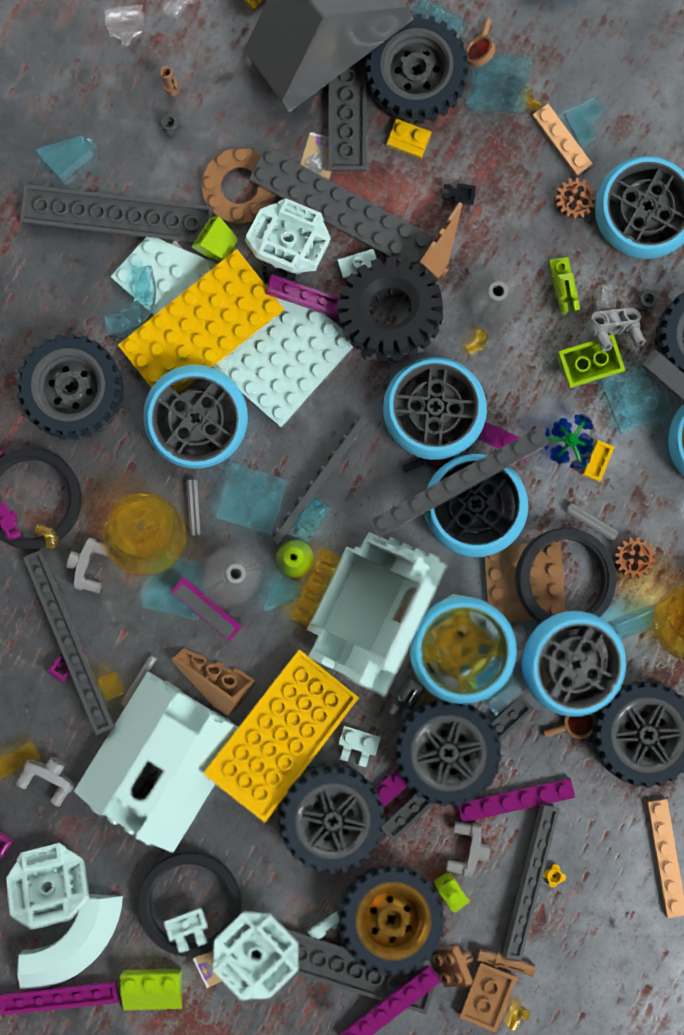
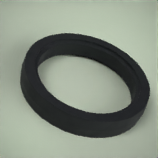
M28 448L15 450L0 458V476L8 468L19 462L29 460L42 461L53 466L62 475L69 493L68 509L63 520L55 529L45 535L8 540L6 533L3 532L0 525L1 541L16 548L32 550L50 546L70 532L80 514L82 494L75 473L62 458L46 450Z
M557 528L537 536L523 550L516 567V591L522 606L536 621L542 623L553 615L543 610L532 594L530 587L532 564L543 548L555 541L564 539L576 541L588 548L595 556L600 567V591L595 602L585 612L601 617L609 607L616 589V569L607 548L593 535L573 528ZM580 625L570 626V627H567V628H565V629H563V630L578 629V628H581L582 626H580Z
M193 851L177 853L160 861L146 876L139 894V917L148 937L166 952L184 957L204 955L214 950L215 939L240 915V890L232 872L215 857ZM181 865H198L215 873L223 882L229 897V912L224 925L216 934L207 939V944L198 946L197 942L187 943L189 950L181 953L178 950L176 940L170 941L169 937L156 924L151 911V895L158 879L170 869Z

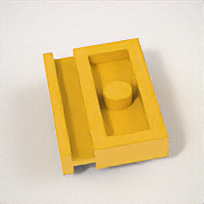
M396 119L386 146L422 159L431 136V131Z

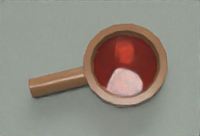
M485 18L480 36L472 39L464 49L467 50V62L471 66L478 67L486 64L495 53L496 46L492 39L488 37L492 22L490 18Z
M593 712L583 716H565L564 724L543 730L544 736L548 737L567 731L574 738H588L593 734L592 724L595 721V714Z

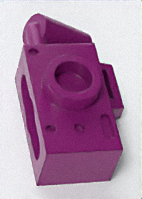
M4 502L0 504L1 528L6 533L8 540L19 538L21 533L17 529V514L14 510L11 511L8 503Z

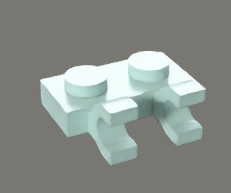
M344 726L338 743L344 746L340 759L348 761L352 748L362 752L358 765L366 767L369 755H376L381 737Z
M202 908L164 922L169 940H176L178 950L181 953L189 950L184 937L189 934H195L198 946L208 943L203 929L208 928Z

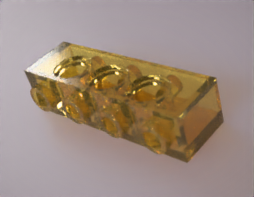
M323 548L290 619L308 627L341 556Z

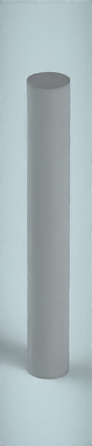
M150 655L120 702L122 706L126 707L147 671H150L157 660L155 656Z

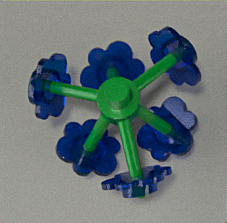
M584 414L575 415L574 422L578 425V428L574 433H571L572 424L566 418H561L559 422H554V428L551 430V434L557 437H550L549 428H546L544 432L549 442L565 443L564 447L557 445L555 448L552 447L550 449V459L556 461L559 465L568 463L570 458L567 449L572 447L577 460L572 462L570 468L582 469L588 465L591 458L580 457V454L585 455L586 452H591L594 449L592 444L594 440L587 433H582L580 437L577 435L582 428L592 430L594 428L592 420ZM550 444L545 447V450H548Z

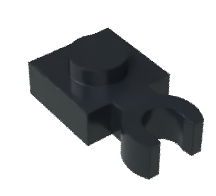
M457 183V188H453L450 184H444L443 189L449 190L450 194H442L443 200L455 198L454 204L460 202L462 205H474L475 185Z

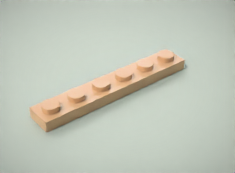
M665 798L647 801L666 917L684 916V894L668 800Z

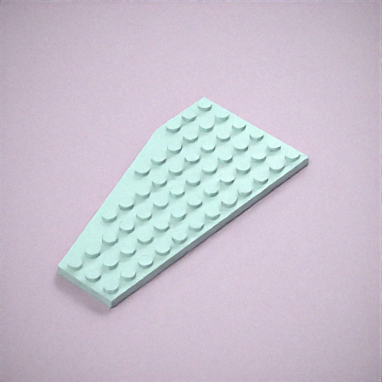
M146 237L112 274L111 278L149 312L155 315L218 264L161 239ZM276 298L285 310L213 368L232 379L244 396L282 428L353 346L350 344V340L346 339L343 330L326 314Z

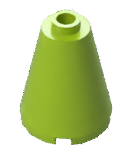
M301 540L285 542L280 546L276 554V564L279 570L291 578H299L306 575L314 563L312 549ZM291 554L298 556L296 561H291Z

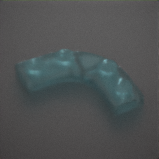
M147 265L132 270L135 285L134 301L128 309L105 316L108 335L112 336L133 330L143 324L150 316L156 301V284L152 266Z

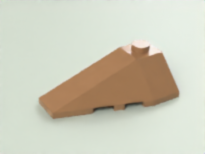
M460 202L448 218L445 228L440 230L435 240L436 242H432L420 261V265L426 269V274L431 272L436 282L440 278L444 279L449 271L447 266L462 208Z
M187 649L181 650L172 658V662L204 697L227 716L231 715L241 705L255 684V680L236 668L231 670L223 667V663L218 661L217 664L206 660L205 656Z

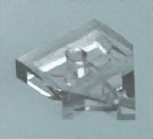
M142 5L104 9L106 29L109 30L110 36L117 37L124 45L128 46L134 36L143 32L144 18Z

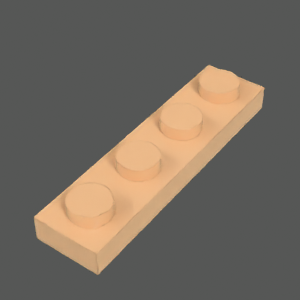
M549 104L532 115L576 177L592 166V162Z

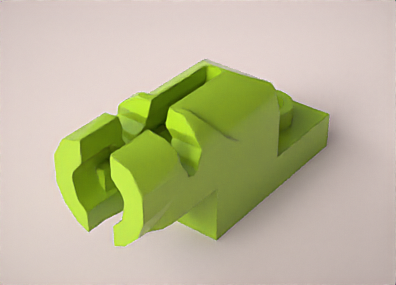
M569 257L550 260L549 265L555 298L558 299L561 314L566 315L569 312L567 303H570L572 313L579 312L580 305L574 275L571 273Z

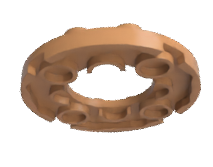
M235 148L220 153L208 164L202 178V193L207 206H213V214L216 217L219 216L230 224H249L254 222L260 209L274 203L277 196L259 186L254 198L244 204L230 202L224 197L221 190L222 180L229 171L236 168H244L253 172L262 156L261 154L249 149Z

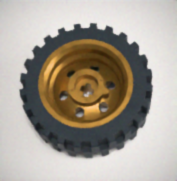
M379 866L378 868L367 870L363 875L357 876L356 880L346 888L348 890L345 895L341 897V906L337 913L339 915V923L337 925L341 933L340 938L346 946V950L361 965L382 975L397 976L399 973L405 975L414 968L418 970L423 967L421 964L426 960L430 961L433 958L431 954L435 949H439V940L441 937H444L445 933L442 931L443 924H446V917H443V910L445 909L443 903L439 900L440 895L438 891L434 890L430 881L423 878L421 874L399 866ZM389 895L393 897L391 903L386 901V897ZM406 904L410 906L409 912L404 911ZM371 907L377 908L376 914L370 913ZM388 914L394 916L392 918V923H386V920L388 919ZM406 925H411L412 929L410 932L405 931ZM373 927L378 928L376 935L371 933ZM395 936L396 941L390 943L389 937Z

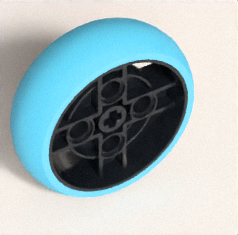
M468 454L452 459L434 474L427 488L487 455ZM509 466L466 490L465 497L459 498L455 496L448 500L447 510L452 521L446 528L439 518L437 507L425 513L430 531L443 546L460 555L484 557L502 551L519 536L528 515V497L522 480ZM505 483L509 486L515 502L512 520L504 515L505 501L501 488ZM490 486L493 489V493L486 495L482 489ZM472 502H480V509L478 507H476L475 509L472 508ZM494 513L497 519L490 522L486 519V515ZM461 516H466L469 518V523L462 525L458 519ZM492 530L498 535L497 538L482 543H470L461 540L466 532L481 534Z

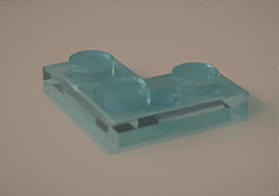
M598 96L564 112V117L581 148L598 139L591 122L607 113Z

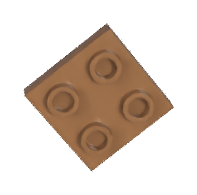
M445 946L434 950L432 959L438 969L444 987H462L473 983L466 964L473 961L472 957L467 959V957L471 956L469 951L461 953L459 946Z

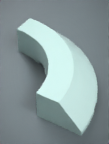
M89 894V899L79 909L71 929L62 938L49 946L23 950L19 954L18 959L20 990H34L57 985L87 968L101 954L111 939L119 921L123 896Z

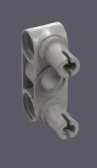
M634 308L594 312L585 326L586 333L597 339L602 351H608L612 348L613 343L609 338V335L612 334L614 336L629 334L635 347H640L646 342L640 330L639 320L641 315Z

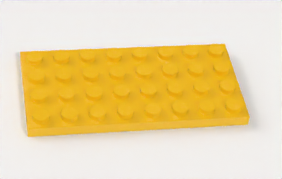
M236 249L119 343L118 346L152 388L163 375L182 366L203 365L213 368L285 309L275 297L266 294L267 286L238 249ZM198 379L183 380L172 387L180 393Z
M299 649L202 774L256 817L266 822L284 798L290 786L300 777L359 697Z

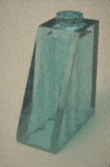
M83 135L36 150L63 183H66L98 155L96 151L97 145L91 138L87 140Z
M649 605L607 622L616 631L620 639L623 640L660 624L661 614L658 608H655L654 605Z

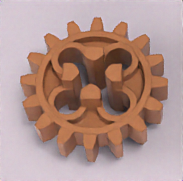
M577 177L575 182L570 178L567 184L564 182L561 184L562 189L558 188L556 191L559 194L555 196V200L559 201L556 204V208H562L559 212L560 214L567 213L565 218L571 215L573 220L577 216L583 219L584 213L590 215L591 211L589 209L593 210L595 208L593 203L596 201V197H593V195L596 193V190L591 191L592 184L585 185V179L581 183ZM577 188H581L583 192L579 195L578 201L574 205V210L569 209L578 191ZM568 192L569 197H565L564 193ZM583 200L587 202L586 206L582 205Z
M630 537L628 538V543L623 540L621 541L622 547H616L619 553L613 555L618 557L614 564L620 565L617 568L618 571L624 570L623 576L629 573L630 578H634L635 574L638 578H642V573L645 575L649 574L647 569H654L651 562H656V559L652 558V555H655L656 552L650 551L653 546H647L646 539L640 542V537H636L635 541ZM638 545L639 551L636 552V556H646L647 562L644 563L642 560L634 562V559L624 560L622 555L623 553L629 556L635 555L633 547ZM633 563L636 566L635 571L631 570V565Z

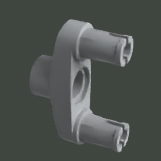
M90 537L81 554L71 551L66 568L76 570L74 589L100 593L102 583L87 579L85 573L91 554L97 553L110 557L113 546L97 542V539Z
M50 757L47 764L35 760H27L23 766L24 770L16 782L17 786L26 789L33 776L38 775L57 785L58 788L50 802L60 807L67 793H70L75 786L67 776L61 773L65 764L54 757Z
M455 821L453 833L470 836L471 843L467 861L463 863L448 860L446 871L463 874V877L471 878L478 861L488 862L491 845L481 843V824L473 823L471 825Z

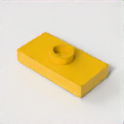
M597 439L582 475L600 482L615 447Z

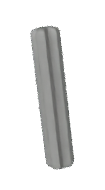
M196 479L187 480L189 530L191 536L200 535L198 486Z
M573 503L568 505L566 509L568 514L605 537L614 540L618 535V531Z

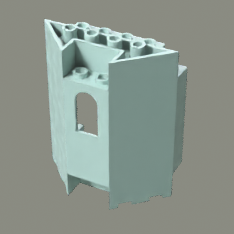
M368 532L361 548L355 546L352 549L346 546L307 627L308 631L318 635L309 658L385 696L447 565L439 562L440 558L432 554L425 556L426 552L415 548L413 551V547L408 544L402 543V545H399L400 542L391 537L387 540ZM412 588H416L417 592L402 623L394 621L407 592Z
M147 671L115 723V728H112L74 792L90 806L93 812L101 817L103 815L108 816L107 820L115 825L117 823L121 824L127 833L131 835L137 834L135 838L147 845L152 844L174 852L215 785L214 782L202 773L233 735L238 726L231 723L230 719L219 712H213L187 696L180 688L167 680L163 681ZM148 760L163 769L164 772L146 800L138 801L132 797L131 787Z

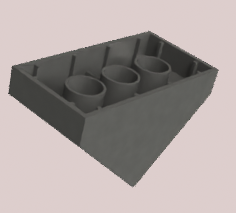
M267 0L244 51L286 109L291 112L410 23L413 17L403 0Z

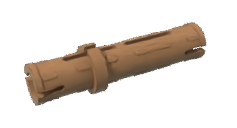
M164 66L160 70L163 87L170 97H174L179 92L178 82L174 78L172 68Z
M479 948L476 957L477 961L489 963L495 968H506L531 977L534 976L536 964L505 958L500 952L494 953Z

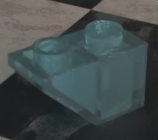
M315 497L300 518L293 534L309 543L331 506Z

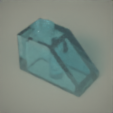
M280 575L264 610L269 611L292 603L295 599L299 600L303 589H301L302 585Z

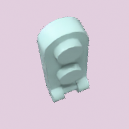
M338 911L307 931L312 939H320L326 935V930L331 927L336 929L338 927L337 923H339Z

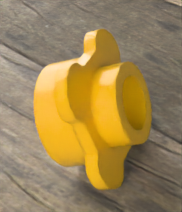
M557 864L552 865L551 869L545 870L543 873V877L547 878L549 886L552 888L566 879V875L560 871V866Z

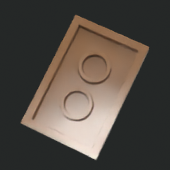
M480 961L459 1018L496 1033L517 976Z

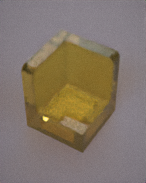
M118 671L98 679L106 701L126 693Z

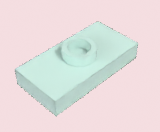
M374 249L337 261L342 277L345 279L351 273L358 275L357 268L363 264L368 268L372 267L371 261L377 258Z

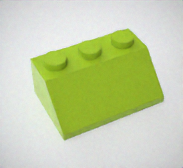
M614 334L609 335L613 346L608 351H602L599 342L593 340L559 351L556 354L561 373L569 388L625 371Z
M182 969L123 970L121 974L123 1009H182Z

